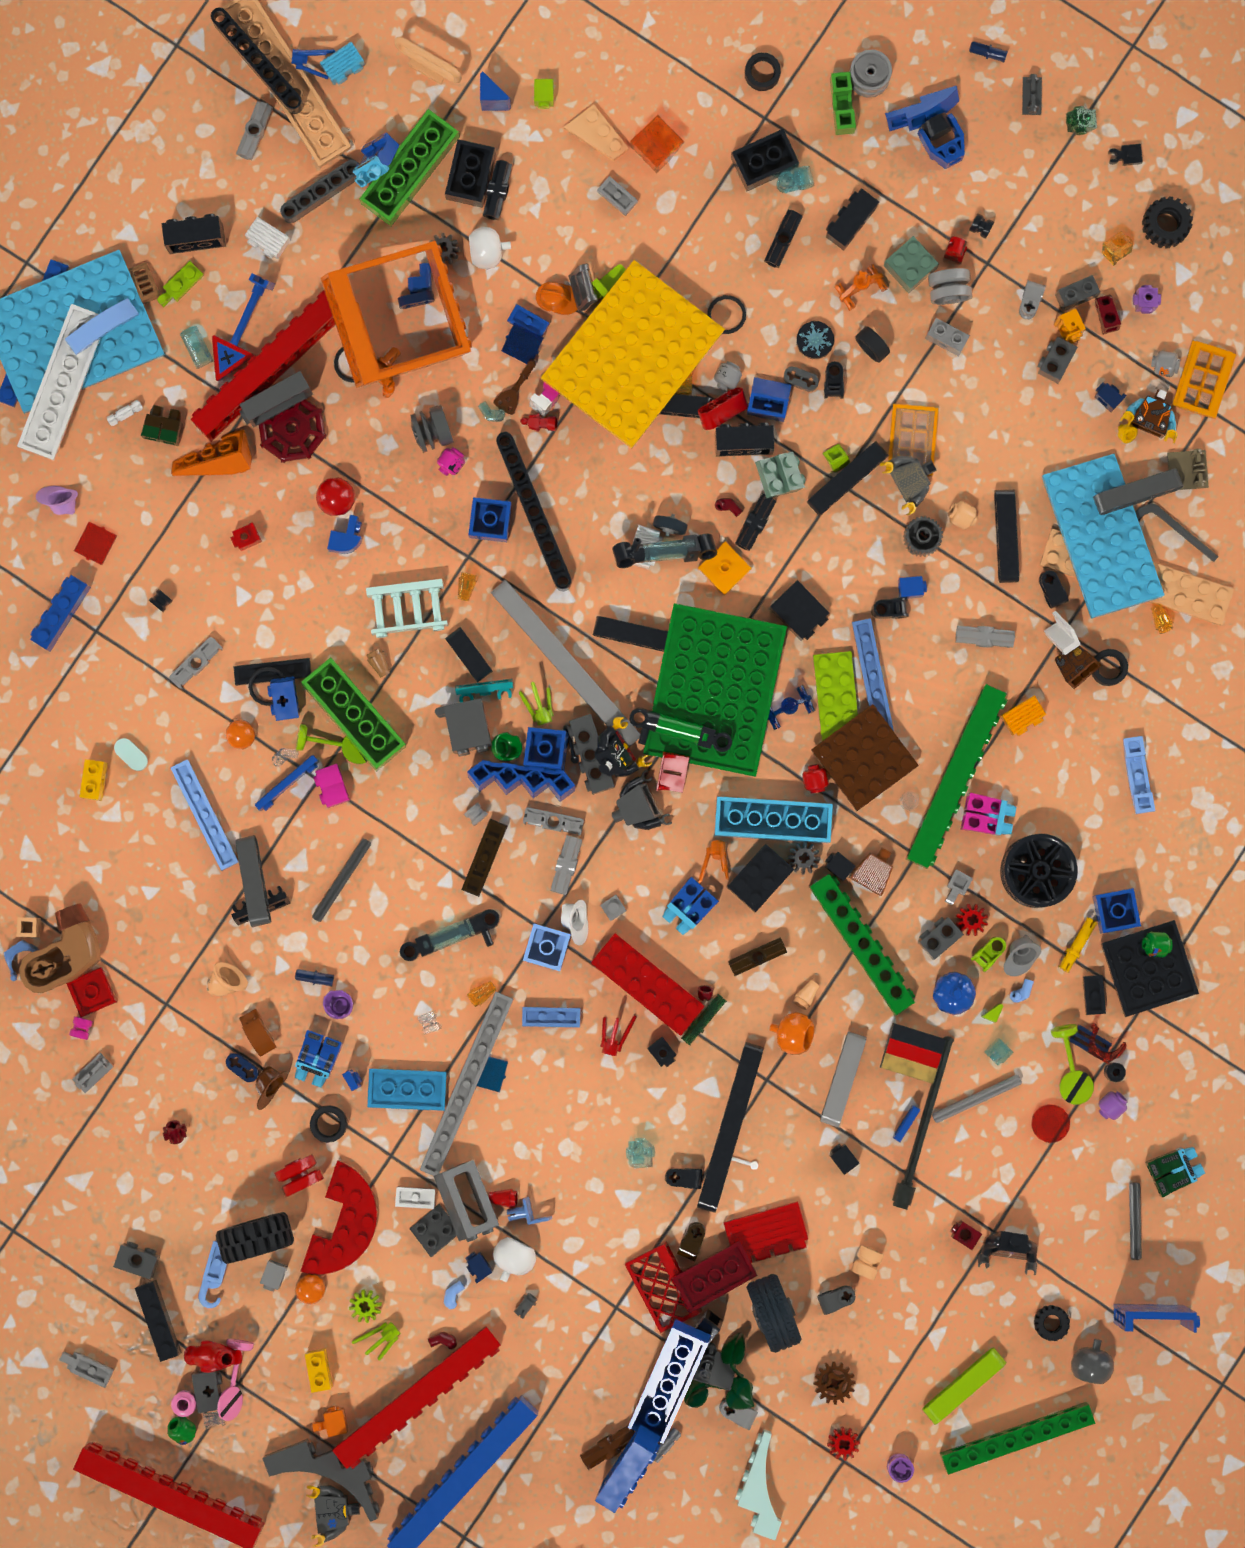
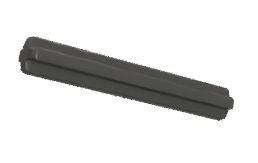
M1132 1182L1129 1183L1130 1257L1133 1260H1140L1142 1258L1140 1183Z

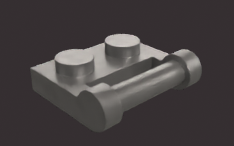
M589 264L578 266L568 276L578 312L585 311L592 303L598 301L588 272L590 270Z

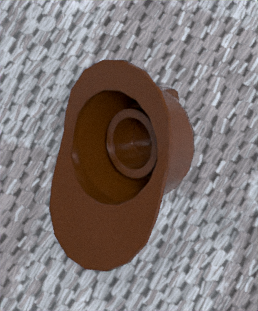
M267 1066L259 1074L255 1084L256 1090L260 1095L257 1103L258 1110L264 1109L271 1102L278 1089L288 1077L287 1072L280 1073Z

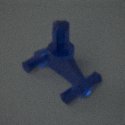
M804 685L796 688L801 699L785 698L781 703V708L774 712L772 707H770L768 720H770L774 730L781 727L776 716L782 713L792 715L801 704L805 705L808 714L816 711L810 701L812 697L807 694Z

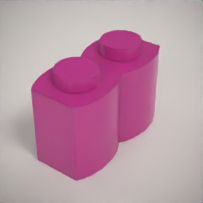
M338 764L315 771L316 776H313L316 787L320 786L322 794H319L322 805L331 808L350 801Z

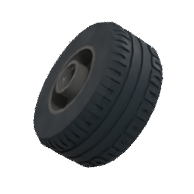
M770 1274L768 1277L765 1276L762 1279H757L755 1282H750L746 1288L752 1301V1312L759 1329L765 1335L770 1351L776 1353L781 1349L785 1350L787 1347L790 1348L793 1347L792 1345L799 1344L802 1338L793 1317L795 1312L789 1297L786 1298L778 1276Z

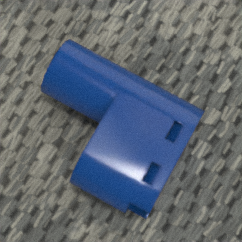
M429 263L419 264V277L408 278L410 294L432 291Z

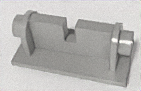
M99 1053L72 1080L78 1089H82L86 1093L114 1066Z

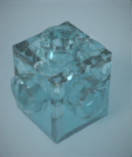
M635 1138V1141L628 1142L626 1157L629 1159V1165L633 1168L653 1167L652 1157H655V1148L646 1138Z

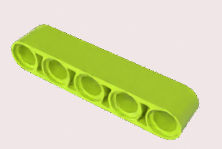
M994 1347L991 1348L922 1408L923 1412L934 1425L938 1424L1001 1370L1007 1362Z

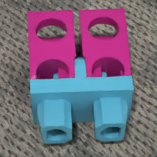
M967 793L964 810L982 813L983 815L964 812L960 830L996 836L1012 834L1013 824L1004 823L1005 815L1015 817L1017 807L1007 804L1008 801Z

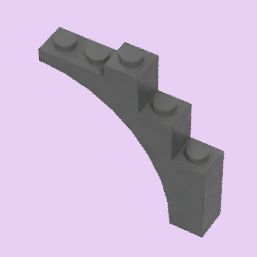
M308 1439L267 1454L262 1458L269 1477L285 1472L300 1471L315 1473L332 1479L354 1495L363 1507L370 1522L378 1519L380 1508L377 1501L373 1502L371 1484L366 1483L367 1480L372 1478L374 1471L371 1463L367 1462L366 1458L361 1459V1463L355 1468L349 1467L346 1469L332 1450L314 1456L316 1453L315 1446Z

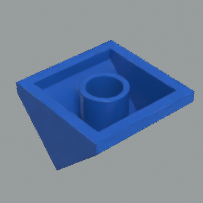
M482 71L480 73V103L482 111H509L511 109L510 97Z

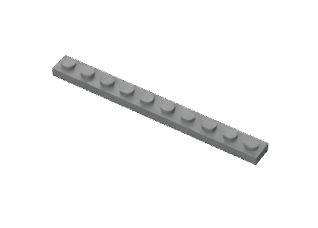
M495 992L421 1165V1171L432 1176L440 1173L513 1002V998Z

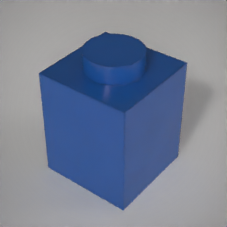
M922 576L898 579L899 598H921L924 596V592H927L926 581H923Z

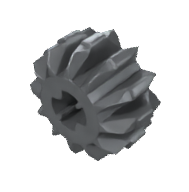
M445 233L441 234L440 239L435 235L434 238L437 245H440L442 248L446 246L447 252L443 251L442 262L445 263L448 260L449 264H452L451 257L457 259L458 255L456 252L460 251L459 247L456 246L458 241H452V235L445 238Z
M803 842V848L801 849L800 844L797 843L796 848L798 851L793 848L790 849V852L795 855L788 856V859H794V862H791L789 865L791 867L795 864L797 865L794 872L802 868L801 874L804 875L805 868H807L809 873L813 872L810 865L818 868V865L813 861H820L821 858L814 857V855L819 853V850L812 852L813 844L807 849V842ZM803 853L807 854L806 857L809 856V860L805 864L799 860V856H802Z

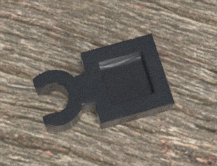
M1141 144L1122 145L1121 151L1114 148L1108 151V154L1116 155V159H1111L1109 164L1114 165L1119 161H1122L1123 166L1143 163Z

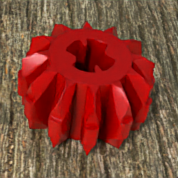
M970 904L966 905L967 911L961 907L960 911L963 915L956 914V917L961 919V921L956 922V925H963L959 930L963 932L967 929L966 936L971 934V930L974 936L978 935L977 929L983 933L984 929L981 925L988 926V923L983 921V919L988 918V915H981L985 909L981 908L977 911L978 904L973 906V910ZM974 915V919H977V921L970 925V921H967V918Z
M842 1426L840 1428L841 1433L834 1429L833 1431L836 1436H828L833 1442H828L827 1446L833 1447L829 1452L830 1454L836 1453V1459H839L842 1454L843 1460L846 1461L847 1454L854 1458L852 1450L859 1452V1449L854 1445H860V1441L854 1440L858 1437L857 1433L851 1435V1428H848L845 1433V1429ZM842 1439L844 1441H849L847 1442L848 1446L845 1448L844 1446L839 1447V1445H841L840 1441Z

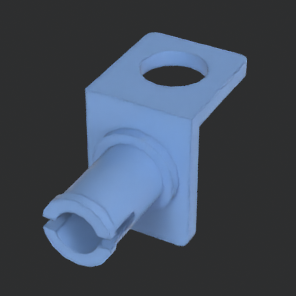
M529 1197L523 1199L522 1207L507 1209V1215L515 1213V1215L508 1217L509 1221L526 1218L527 1224L530 1225L553 1219L552 1216L534 1219Z

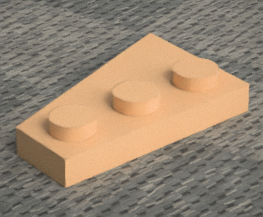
M594 104L564 127L566 131L571 132L578 139L588 143L612 161H615L629 150Z

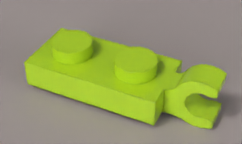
M189 261L163 286L166 292L158 297V303L165 307L172 299L178 302L204 276L203 273Z

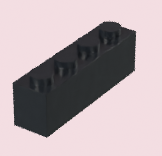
M157 1280L137 1286L135 1291L160 1362L179 1356L182 1352Z

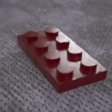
M737 1241L671 1279L688 1312L692 1313L758 1275L740 1241Z

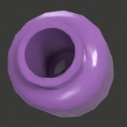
M1110 1091L1099 1101V1113L1105 1119L1116 1120L1127 1110L1126 1104L1128 1101L1120 1092Z

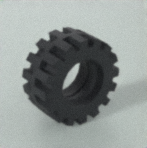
M1049 1305L1038 1310V1313L1035 1314L1034 1325L1035 1330L1043 1339L1058 1341L1067 1335V1331L1070 1329V1319L1063 1309L1058 1306ZM1049 1315H1055L1059 1318L1060 1325L1055 1331H1048L1044 1326V1320Z

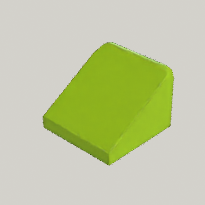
M840 444L823 452L834 473L850 464L849 457Z
M997 1004L981 1017L996 1023L1003 1005Z

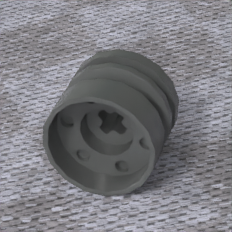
M441 404L429 408V418H426L423 411L419 412L422 419L420 421H417L415 413L410 415L411 428L415 440L423 453L428 452L425 445L427 442H430L432 450L435 449L434 440L438 439L441 446L454 443Z

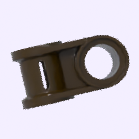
M694 1222L689 1226L678 1249V1255L692 1261L696 1260L705 1237V1227L703 1224ZM699 1227L702 1234L694 1236L691 1230Z

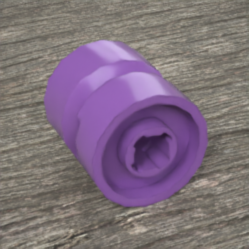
M897 1453L892 1455L887 1461L888 1473L894 1481L904 1483L912 1478L914 1467L908 1456Z

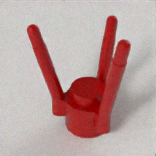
M634 1015L619 1044L618 1040H615L619 1018L615 1020L611 1038H607L606 1041V1017H603L602 1041L600 1047H603L602 1053L617 1056V1052H621L622 1045L637 1016Z

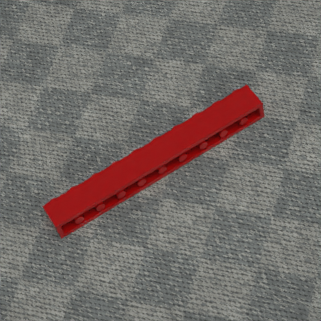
M485 1326L334 1447L332 1451L346 1469L349 1467L355 1468L361 1463V1457L365 1454L370 1456L377 1450L376 1445L380 1442L384 1444L390 1440L392 1432L396 1429L398 1432L408 1425L406 1423L407 1420L411 1417L416 1419L423 1413L422 1408L427 1404L430 1407L439 1400L437 1398L438 1395L442 1392L447 1394L454 1388L453 1383L457 1380L462 1382L469 1376L468 1371L473 1367L476 1370L485 1363L483 1359L488 1355L493 1357L500 1351L498 1347L501 1344Z

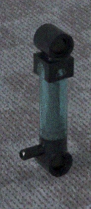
M711 534L699 536L686 535L683 536L682 540L641 544L640 538H635L632 545L629 542H620L612 548L618 568H628L635 563L684 559V562L697 561L698 557L701 560H709L717 555V549Z
M485 910L415 939L416 943H404L400 948V956L406 961H414L420 954L422 957L480 933H482L486 946H492L494 943L489 930L498 926L500 916L495 910ZM491 913L495 915L496 920L493 924L489 925L485 922V916ZM408 946H412L415 949V954L412 957L405 955V949Z

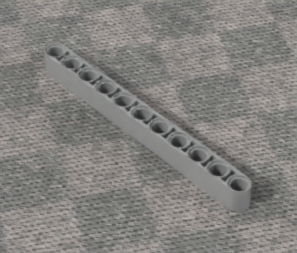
M504 580L491 591L495 599L607 727L613 726L614 718L624 717L620 724L628 722V726L624 729L618 728L617 730L628 747L639 739L640 733L511 585Z

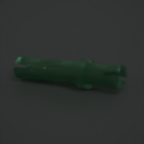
M717 994L698 1019L691 1023L692 1026L681 1039L691 1046L692 1042L700 1033L705 1031L704 1028L727 1001Z

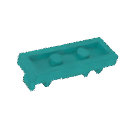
M513 679L456 685L455 691L456 695H460V703L463 702L464 696H469L470 700H474L472 693L487 696L491 695V692H494V690H498V699H501L503 691H506L508 697L511 698L512 691L510 688H513Z

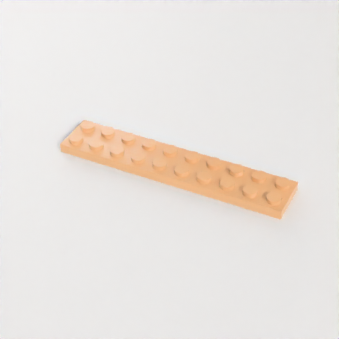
M233 0L222 8L227 11L301 97L303 109L298 114H291L276 97L275 99L319 168L352 148L303 70L296 69V64H291V51L259 1ZM233 29L232 32L234 33V35L237 33V30ZM249 44L241 45L244 50L249 48ZM255 58L252 63L259 64L262 59ZM267 72L265 78H272L274 73ZM278 87L277 92H284L286 90V87ZM292 100L289 106L295 107L299 101Z
M1051 529L1039 566L1077 578L1061 531ZM1153 562L1165 596L1149 601L1150 603L1222 626L1234 589Z

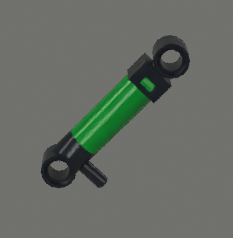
M640 707L635 708L630 714V723L635 727L642 728L638 741L642 745L646 744L650 730L709 749L713 745L719 752L728 751L732 746V738L728 733L719 732L715 734L716 729L707 726H701ZM637 712H641L645 716V720L641 723L634 720V714ZM719 737H726L728 739V744L725 747H720L717 744Z

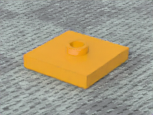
M726 541L717 549V555L714 558L705 560L698 567L724 596L752 570Z

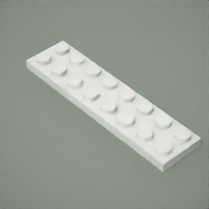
M71 304L17 447L53 461L55 460L101 339L99 338L90 347L75 355L65 341V338L99 314Z

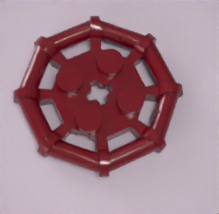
M305 399L294 405V408L276 415L273 421L267 420L259 425L261 448H265L281 460V463L307 458L308 460L311 459L312 454L323 439L327 437L324 429L322 408L316 407ZM300 405L304 406L311 413L308 415L304 414L299 410ZM315 418L317 431L311 430V419ZM293 423L296 424V426H295L296 431H295V432H293V431L290 432V433L287 432V431H288V428H287V425H288V424H289V425H293ZM266 425L272 426V437L268 438ZM310 435L314 436L315 439L312 441L309 447L306 448L304 443L307 441ZM275 441L279 442L284 446L283 451L273 446L272 443ZM301 447L302 452L288 454L289 448Z

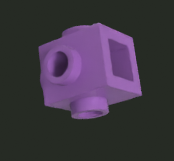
M1143 285L1141 288H1138L1135 294H1133L1135 312L1150 314L1158 308V305H1161V294H1158V288H1152V285Z

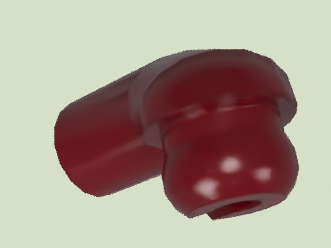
M721 498L715 503L716 510H730L735 517H738L743 512L731 498Z
M441 1332L428 1338L431 1348L440 1343L448 1346V1349H455L457 1346L456 1338L446 1332Z

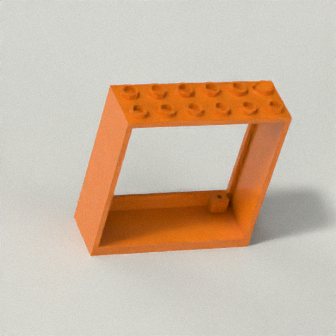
M436 241L335 270L321 277L356 388L457 358L471 352L472 343L470 338L466 337V325L463 318H460L458 312L460 311L458 301L454 299V287L452 282L448 280V268L442 262V250ZM425 251L455 347L380 370L359 303L355 300L347 274Z

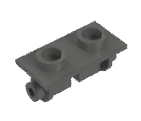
M1030 74L1029 77H1023L1022 115H1041L1042 77Z

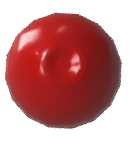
M339 477L329 478L319 485L316 491V501L323 513L329 516L344 515L351 510L355 502V493L348 481Z

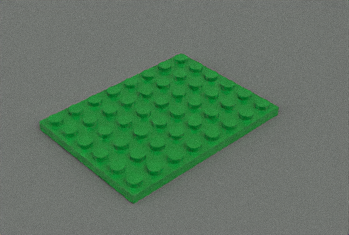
M674 603L652 711L716 729L715 734L726 732L732 738V746L728 751L719 752L713 745L709 749L649 730L643 754L661 758L663 752L689 756L688 763L756 777L787 626ZM719 737L717 744L720 747H725L728 744V739L726 737Z

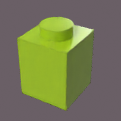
M534 79V105L538 106L539 109L554 107L553 79Z

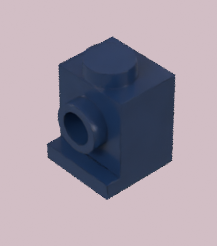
M1103 382L1095 390L1098 393L1094 398L1108 411L1112 412L1127 395L1123 394L1121 396L1116 386Z
M474 1251L465 1257L468 1263L466 1268L472 1276H477L475 1279L476 1283L493 1272V1269L481 1252L476 1254Z

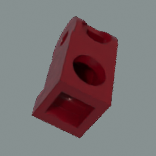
M1106 295L1095 298V307L1101 324L1102 334L1119 331L1121 322L1112 296Z

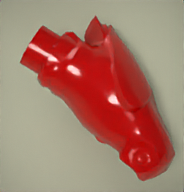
M202 1341L200 1346H189L185 1349L184 1361L189 1365H198L201 1372L211 1373L231 1365L241 1364L242 1352L213 1341Z

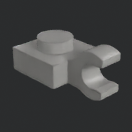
M956 869L947 885L951 891L945 902L952 905L958 894L964 896L973 878Z

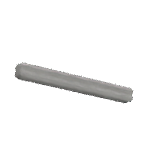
M1014 1075L933 1113L932 1117L936 1123H939L1021 1085L1022 1081L1019 1075Z

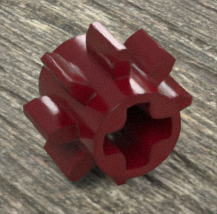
M177 1120L169 1121L166 1127H163L164 1140H169L170 1144H179L187 1137L185 1124L180 1125V1122Z

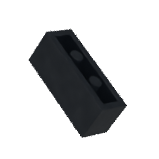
M862 188L858 193L855 191L849 198L850 204L847 207L843 206L837 214L839 216L837 221H832L826 228V231H828L826 238L843 251L879 205V201Z

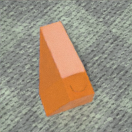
M242 429L221 437V441L213 445L211 443L206 444V448L198 453L192 451L173 461L172 476L233 475L250 470L252 457L245 430Z

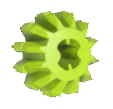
M363 1289L361 1291L362 1297L356 1292L354 1294L356 1299H350V1303L355 1305L350 1306L349 1310L356 1311L351 1316L354 1318L358 1314V1322H361L362 1318L365 1317V1322L369 1323V1316L375 1320L376 1315L374 1313H381V1310L375 1307L381 1306L382 1302L375 1303L379 1296L376 1295L372 1298V1290L366 1296V1291ZM365 1301L368 1302L370 1310L368 1308L366 1311L362 1310L363 1306L360 1305L361 1302L362 1304H364Z

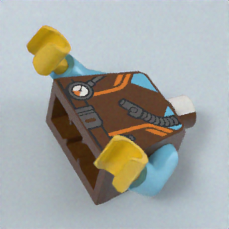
M1160 389L1157 390L1154 398L1146 396L1145 399L1140 398L1129 405L1126 412L1120 418V421L1123 419L1128 420V426L1132 424L1134 427L1161 439L1165 436L1164 441L1172 438L1173 443H1175L1178 436L1175 414L1171 410L1172 406L1165 403L1168 393Z

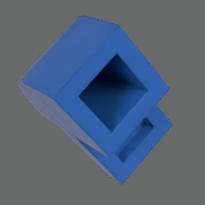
M350 515L346 533L331 530L327 547L329 552L349 554L361 545L363 539L361 536L356 535L361 529V522H359L358 516Z

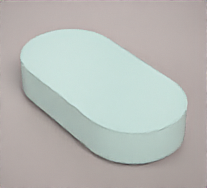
M125 738L119 739L115 743V753L131 769L142 771L147 767V756L134 743Z

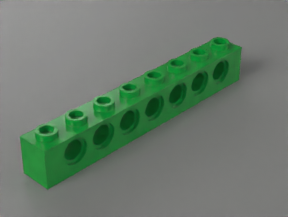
M830 874L826 875L809 887L893 1014L898 1015L915 1003L913 1000L915 998L914 993L910 988H905L903 985L905 980L899 972L895 973L892 968L894 964L888 955L885 957L881 952L883 947L879 941L872 939L870 936L872 934L871 929L867 924H862L859 919L862 917L856 907L852 909L849 904L851 899L845 891L843 893L838 888L840 883L834 875L832 877ZM828 890L836 892L837 897L834 901L827 899L826 893ZM839 906H844L847 909L845 917H840L837 914ZM850 922H855L858 925L857 932L851 933L848 931V924ZM861 938H865L869 942L866 949H861L858 945ZM872 954H876L879 957L877 965H872L869 962V957ZM883 970H887L890 973L888 981H882L880 978V973ZM894 986L899 987L901 990L900 996L896 998L891 995V989Z
M1084 1402L940 1453V1456L949 1475L1096 1423L1089 1404Z

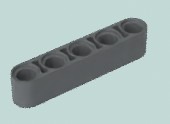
M355 160L345 162L285 202L280 209L283 219L287 223H294L353 184L356 175L349 174L348 170L351 167H356L358 162ZM336 177L342 179L341 183L338 185L332 183L333 179ZM320 188L326 189L323 195H318L316 192ZM305 198L310 199V203L307 206L301 205V201ZM288 209L295 211L292 216H286L285 212Z
M1175 468L1101 492L1093 496V500L1099 514L1105 515L1175 492L1183 488L1184 485L1178 470Z
M256 836L236 839V849L251 927L269 924L271 923V915Z

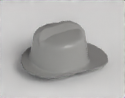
M1027 935L1013 941L1010 945V955L1004 963L1005 973L1009 976H1019L1026 973L1040 956L1041 947L1033 943Z

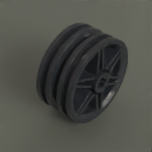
M1033 834L1019 839L1008 848L1001 862L1000 876L1004 889L1013 900L1026 907L1043 908L1061 902L1071 893L1077 881L1078 866L1074 853L1064 841L1048 834ZM1040 848L1045 849V854L1043 856L1039 855L1038 850ZM1022 855L1027 857V862H1021L1020 858ZM1059 860L1061 863L1060 867H1054L1053 862ZM1042 866L1044 874L1037 875L1038 870L1036 867ZM1020 874L1025 877L1023 882L1018 880ZM1051 880H1057L1058 885L1056 887H1053L1051 885ZM1035 886L1040 888V892L1038 894H1035L1033 892V888Z

